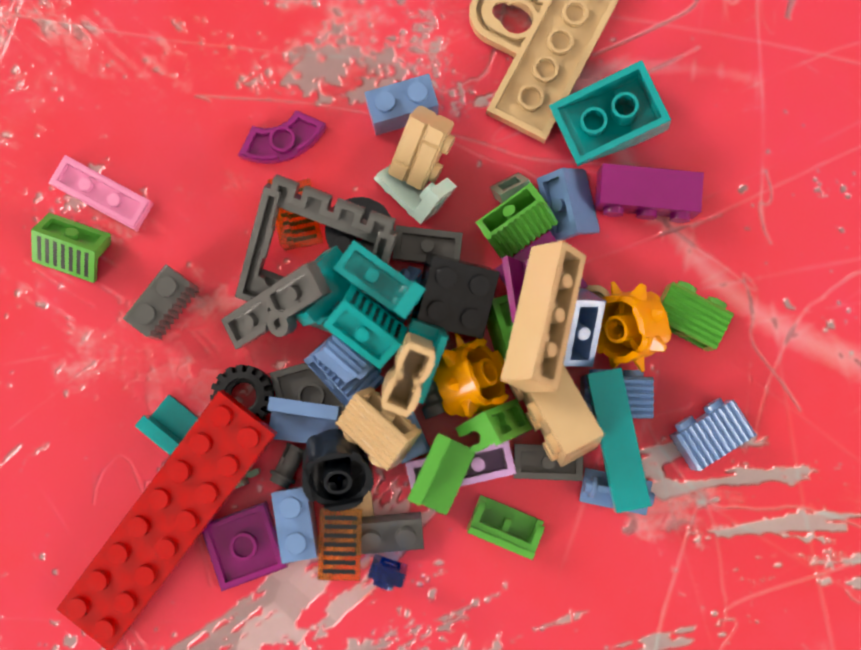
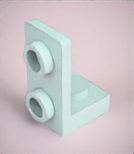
M390 165L378 172L374 177V180L383 190L398 202L420 225L439 211L457 187L447 177L437 185L431 182L424 190H419L407 184L406 181H401L389 175Z

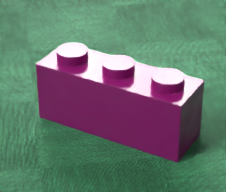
M603 163L597 171L595 210L603 211V215L610 217L623 216V213L636 214V218L642 220H654L657 216L670 217L669 221L675 223L690 222V219L701 213L704 172Z

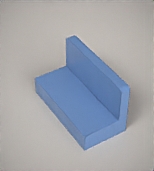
M560 168L537 178L539 192L558 221L557 226H552V229L549 230L557 242L580 234L600 232L587 174L584 169Z
M269 397L267 411H271L269 426L278 432L273 439L306 444L307 440L313 435L339 428L335 422L341 415L342 407Z

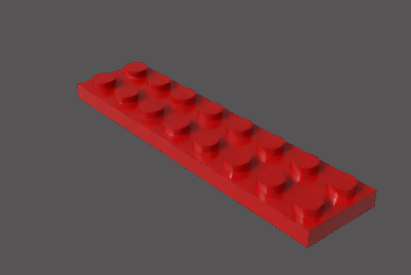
M218 391L59 604L57 610L104 649H115L278 432L226 391Z

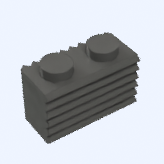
M165 264L123 319L144 336L155 340H162L161 335L166 334V330L170 329V324H174V319H179L178 314L183 313L182 309L187 308L186 303H191L190 298H195V293L199 292V288L175 269Z

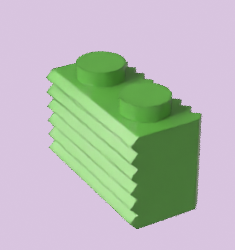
M529 183L475 223L502 259L505 256L513 257L514 254L524 249L525 245H529L530 241H535L536 237H540L548 230H551L552 226H557L558 221L532 183Z
M678 281V283L672 282L668 284L660 297V301L667 312L671 333L702 348L704 351L716 350L734 313L726 310L727 304L722 300L711 296L705 299L696 294L697 288L687 282Z

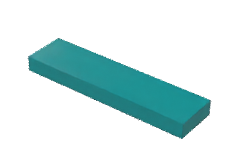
M622 368L586 374L594 418L604 433L600 447L614 512L621 513L651 507Z

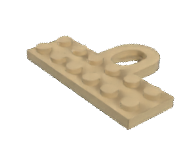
M471 0L469 21L475 35L484 43L514 57L487 108L486 115L545 143L556 122L549 105L570 95L619 0ZM501 3L509 6L515 5L529 14L532 25L523 33H511L503 27L500 20L494 17L493 8Z

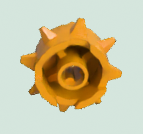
M615 281L610 283L611 295L602 298L606 301L596 351L599 354L604 353L609 358L612 368H616L620 363L633 361L640 372H644V358L658 351L665 352L667 349L666 343L669 342L672 335L667 312L660 301V297L652 291L647 292L646 285L640 283L633 291L622 292Z
M456 333L457 347L452 350L444 349L433 380L436 382L438 391L443 399L442 405L445 412L450 416L457 414L461 417L471 418L477 413L504 404L508 399L509 395L505 394V384L507 383L501 380L505 361L498 350L492 352L486 346L487 340L475 339L464 343L459 334Z

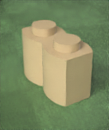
M411 332L405 335L402 346L395 353V365L386 373L382 383L383 409L404 417H408L414 411L420 399V384L429 377L435 363V351L431 340Z

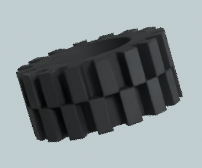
M236 365V367L225 369L226 372L224 374L220 373L216 377L218 379L217 383L212 384L211 389H214L213 395H210V401L220 390H224L231 395L236 385L249 383L256 391V400L247 409L262 421L266 419L268 413L271 414V411H267L269 397H274V388L270 377L263 373L262 370L249 365Z

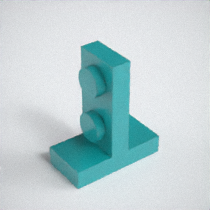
M354 240L333 268L336 273L387 308L398 319H405L426 290L416 281L411 282Z

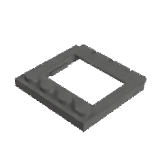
M276 174L272 184L268 183L263 188L235 297L248 302L284 278L281 275L263 269L274 234L279 208L375 244L372 254L386 264L389 263L399 233L392 230L395 219L372 210L368 220L363 219L365 207L342 198H338L335 208L331 207L333 195L307 185L304 187L302 195H299V182ZM364 293L366 296H368L370 299H372L374 302H376V300H374V299L371 298L369 295H367L366 293ZM324 322L320 325L316 323L310 324V326L331 333L322 326Z

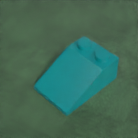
M642 60L549 105L577 166L638 145L667 131L671 123V118Z

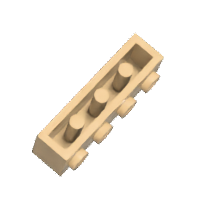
M564 241L531 247L501 375L502 381L524 392L558 390L586 260L585 254Z

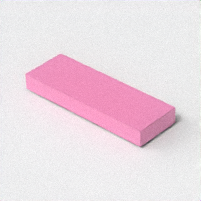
M64 155L48 182L53 187L138 232L154 204L150 200Z

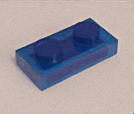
M375 554L367 577L374 579L373 585L381 589L393 591L394 586L402 589L408 565Z

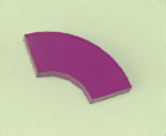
M296 110L288 121L278 127L264 129L252 126L238 156L241 159L262 164H274L291 160L309 150L323 135L327 125Z

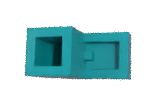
M337 246L325 250L314 260L323 274L331 293L295 315L302 326L313 323L320 325L325 322L327 317L343 300L348 288L353 285L333 270L343 256V253Z

